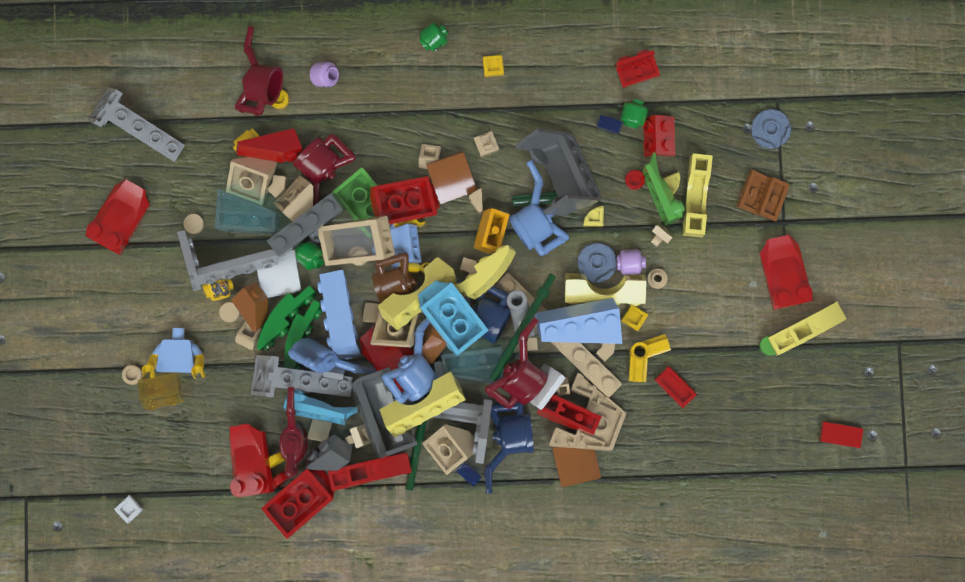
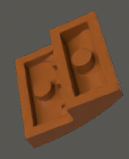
M463 151L426 164L440 204L477 191Z
M749 170L736 207L760 217L777 221L790 184L774 177L765 176L757 171Z
M553 447L561 488L601 478L595 450Z

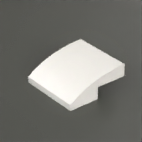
M291 250L282 257L277 256L278 264L272 268L257 270L260 288L267 298L302 292L295 250Z
M543 364L540 369L547 373V381L539 394L530 401L531 404L540 410L544 408L565 379L561 373L546 364Z

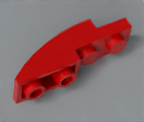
M408 453L345 466L337 471H328L331 490L337 491L412 473Z

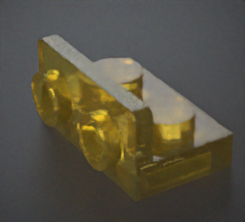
M177 372L138 380L139 402L144 410H155L163 406H175L183 402Z

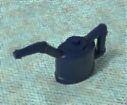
M492 286L487 292L501 298L500 303L485 297L484 293L477 298L475 305L470 307L489 330L481 337L495 344L503 332L511 312L507 306L509 293Z
M516 402L511 409L504 408L502 404L497 403L491 407L490 416L497 431L493 433V440H497L498 445H501V450L489 465H486V494L492 493L493 472H495V469L506 455L534 453L530 413H524V405ZM516 410V415L500 418L498 412Z

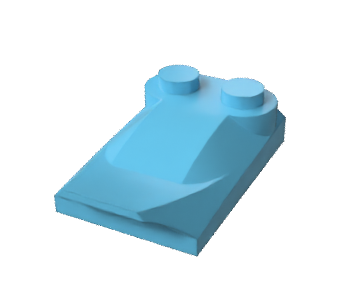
M436 280L418 294L419 308L446 342L447 347L456 356L489 331L452 282L444 283Z
M294 391L296 416L345 425L346 420L350 416L358 413V407H332L322 401L307 397L303 391ZM286 396L285 403H284V410H285V411H286V406H287V396Z

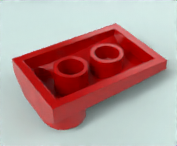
M428 176L370 188V200L374 217L387 216L389 225L436 216L437 210L440 208L434 186L429 181Z
M127 179L115 185L94 221L87 226L85 236L121 256L150 206L145 190Z
M790 235L768 239L759 255L773 310L812 302L813 291L809 286L799 244Z
M375 325L359 339L361 354L377 371L389 367L390 370L398 368L397 365L401 357L414 354L410 347L371 345ZM393 378V379H394V382H395V384L397 385V387L399 388V390H400L401 392H403V389L401 388V386L398 384V382L396 381V379Z
M250 424L229 427L234 478L230 484L232 494L237 498L274 492L265 432L256 430Z
M307 468L266 503L261 510L283 536L288 539L334 499L335 491L331 490L329 477L323 470H309Z

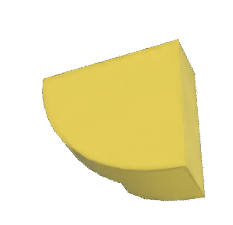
M679 172L663 178L673 195L680 185Z
M604 206L591 210L585 217L583 226L603 227Z

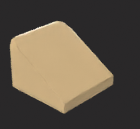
M422 144L419 155V168L427 169V163L439 160L441 146Z
M482 188L469 195L470 202L480 215L483 213Z
M365 303L362 322L376 324L380 311L379 304Z
M244 321L236 334L235 342L253 350L262 328L253 332L247 322Z
M312 419L307 439L327 440L330 437L332 423Z

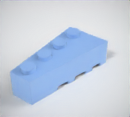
M343 270L319 274L318 289L319 293H323L324 300H320L323 312L326 311L327 316L324 319V326L326 331L329 330L330 337L327 338L328 348L332 349L340 360L361 356V350L356 343L358 335L352 322L354 321L352 307L349 305L351 300L346 275Z
M613 298L537 312L535 314V318L539 320L536 327L542 342L622 344L619 307Z

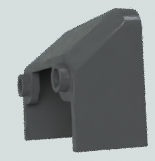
M537 128L515 145L516 149L529 150L530 157L535 163L545 165L558 197L554 198L553 205L544 211L545 215L565 216L591 206L601 199L600 191L577 140L572 134Z
M390 367L360 377L351 384L354 397L378 459L418 445L411 430H407L405 433L394 437L385 427L380 409L394 402L391 391L384 384L382 375L391 371Z

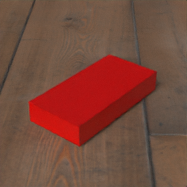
M670 366L654 380L682 409L697 395Z
M822 422L819 442L861 448L863 428Z

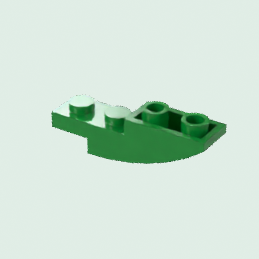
M310 285L296 298L288 293L274 308L262 328L257 344L258 350L263 351L265 349L268 351L276 344L274 341L279 336L283 338L289 333V328L292 324L287 319L289 317L293 319L296 314L300 313L299 309L304 304L308 306L315 300L314 296L317 292Z
M313 300L304 317L296 314L285 345L284 368L301 369L300 363L290 358L288 351L297 341L304 339L305 336H310L314 328L312 326L314 320H318L323 312L321 303Z

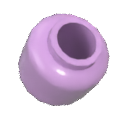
M317 62L310 69L311 82L317 87H332L338 81V68L332 62Z
M624 249L620 252V255H617V271L620 270L622 275H639L642 268H646V258L641 256L639 249Z

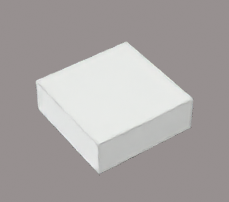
M128 495L114 510L129 524L144 509L131 495Z

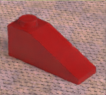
M295 129L238 141L236 148L237 155L280 163L286 161L293 162L302 152V146Z
M554 394L542 410L538 408L536 413L550 421L590 435L595 434L602 416Z

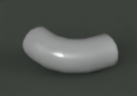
M513 291L507 297L514 332H516L530 308L526 295L521 291ZM534 328L528 338L535 336Z

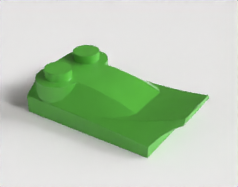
M654 152L650 163L645 165L642 173L645 176V182L663 225L667 226L681 219L683 216L682 212L685 209L681 200L677 201L674 198L669 186L660 176Z
M360 168L331 193L336 194L354 220L374 217L370 200V188L377 186V184L363 168ZM360 226L366 235L373 239L371 226Z

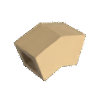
M273 175V182L267 188L276 199L286 190V176Z
M463 258L460 271L467 272L469 275L477 273L474 267L477 262Z
M528 338V351L538 350L537 338ZM519 343L514 352H519Z
M602 343L601 348L596 354L605 362L614 353L615 344Z
M565 377L559 386L563 388L556 390L558 396L570 394L568 379Z

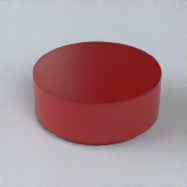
M632 170L625 177V184L630 190H639L645 183V176L639 170Z
M285 471L272 479L274 489H278L290 479L285 476Z

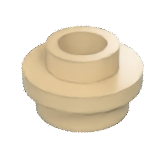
M654 269L648 274L647 280L652 288L660 289L666 285L668 278L663 270ZM655 275H659L661 277L660 282H656L654 280Z

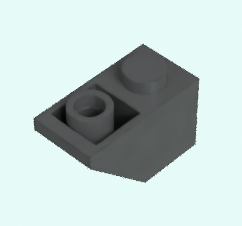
M333 435L327 440H323L320 445L312 448L307 453L305 468L309 470L337 471L350 462L352 446Z

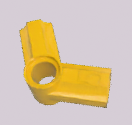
M666 334L632 345L629 351V381L646 382L648 358L671 350ZM636 346L644 349L642 357H637L634 354Z

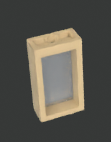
M387 216L328 223L318 229L325 266L383 260L395 255Z

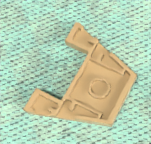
M577 373L570 391L588 398L589 401L586 409L602 416L594 435L579 430L573 435L555 428L549 446L612 451L626 412L611 399L599 392L581 374Z

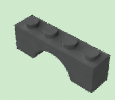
M331 193L268 239L267 242L277 256L282 257L297 247L310 234L346 211V208L336 194Z

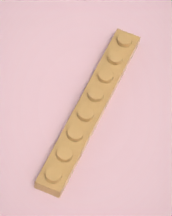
M509 273L495 285V287L507 291L509 294L513 291L523 292L527 297L529 306H531L535 299ZM542 305L537 310V312L547 311ZM551 342L606 397L609 398L622 385L581 343Z

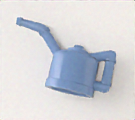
M530 160L527 162V167H529L535 180L531 204L509 216V221L525 247L529 251L535 248L540 256H544L559 245L564 244L569 239V235L552 223L551 217L553 215H545V209H541L538 206L544 184L534 162ZM553 233L557 235V238H555L545 246H542V241L550 237Z
M427 317L418 325L414 332V354L401 357L397 365L398 368L382 375L384 384L387 385L395 400L399 403H404L407 399L411 402L420 399L432 389L433 381L438 378L436 372L433 371L422 355L424 330L430 323ZM393 378L396 379V381L398 382V384H399V385L401 386V388L403 389V392H401V391L399 390V388L397 387V385H396L395 382L393 381V380H394Z
M310 338L297 341L288 351L290 358L319 373L329 372L335 366L351 371L354 374H372L376 372L374 367L359 366L358 364L338 359L336 353Z

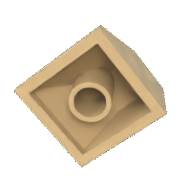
M251 157L232 159L226 192L263 205L268 194L267 188L273 181L277 162Z
M299 175L273 204L293 222L313 207V185Z
M379 311L371 345L412 347L415 345L414 332L421 323L419 313L406 325L396 330L382 318Z
M445 424L422 444L444 473L448 475L473 455L475 438L470 431Z

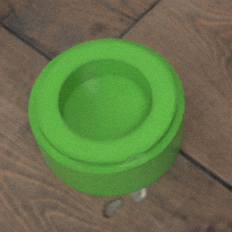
M766 336L761 339L759 348L767 356L775 355L776 353L768 340L770 336Z

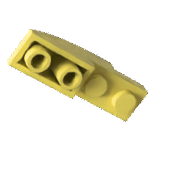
M504 245L497 248L491 256L481 258L479 263L474 265L477 273H472L465 278V281L454 284L463 298L468 296L475 300L489 290L509 267L516 253L515 249L509 245Z
M835 302L768 337V340L778 356L846 320V317L838 302Z

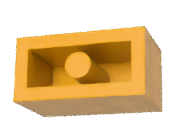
M493 208L484 210L473 248L494 254L496 249L502 245L510 214Z

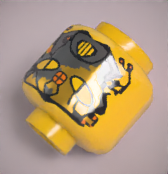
M220 279L212 284H202L206 298H210L212 301L228 298L230 290L233 289L231 279Z

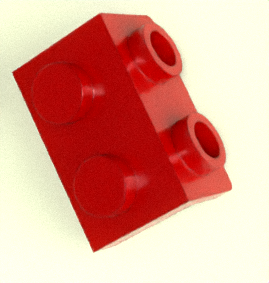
M648 49L638 52L637 56L630 57L628 55L618 59L615 69L622 89L660 77V72L654 58V50L648 51Z
M662 115L647 117L643 126L644 156L651 157L654 152L656 156H675L674 117Z

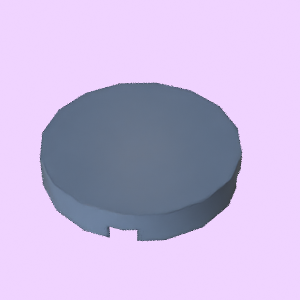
M774 109L763 111L752 121V137L763 148H778L790 137L791 125L787 116L781 111Z
M593 243L587 245L580 252L577 267L580 274L586 275L588 281L601 283L608 280L614 274L617 267V258L609 246Z

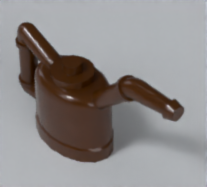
M398 253L375 262L377 273L372 274V280L380 303L393 293L408 295L415 291L417 280L409 273L408 253ZM395 263H401V267L385 270L384 268Z

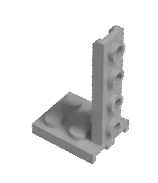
M108 87L88 118V121L102 127L109 120L175 162L185 145L121 105L120 97L123 93Z
M185 230L177 232L193 291L200 290V285L212 284L216 280L231 279L239 274H250L255 270L269 269L278 264L276 253L273 249L199 268L192 238L186 236Z
M256 355L250 395L274 397L275 387L283 389L294 387L295 390L345 397L351 396L353 377L344 376L343 380L323 377V373L278 367L279 357Z
M421 397L420 399L413 402L407 399L402 404L414 405L420 403L426 397ZM484 399V405L460 402L458 405L434 416V418L477 424L473 454H476L475 463H484L492 400Z

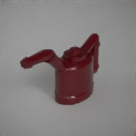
M248 26L243 51L247 55L251 67L243 76V93L235 104V110L259 116L264 113L265 105H273L278 100L283 86V72L280 67L258 63L252 48L253 32L255 30L253 26ZM247 100L258 102L257 106H250L245 103Z
M330 134L325 140L321 137L316 138L293 163V166L312 182L313 206L320 202V182L323 180L327 181L328 179L333 180L336 177L335 172L337 168L356 159L353 151L334 134ZM334 144L345 156L339 158L329 146Z
M535 317L531 319L530 323L519 335L520 359L507 364L504 367L503 377L485 387V392L488 396L494 398L507 409H511L517 401L522 405L532 401L542 390L548 378L545 371L528 360V336L539 321ZM501 387L504 391L510 394L511 397L507 399L502 394H500L497 391V389Z
M288 387L285 411L288 426L280 436L279 447L282 458L286 461L285 476L292 478L298 473L297 464L305 457L309 442L306 429L301 424L296 423L295 389L294 387Z

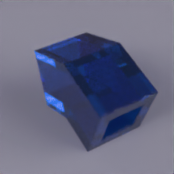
M600 115L597 127L599 130L615 135L619 134L623 122Z
M465 462L456 471L472 486H475L482 478Z

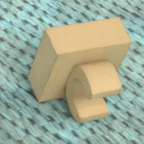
M492 131L474 138L480 157L499 151Z
M659 222L652 230L656 236L651 242L656 247L662 240L668 244L674 234Z
M365 424L351 428V435L345 437L346 443L349 445L355 443L356 448L371 443Z

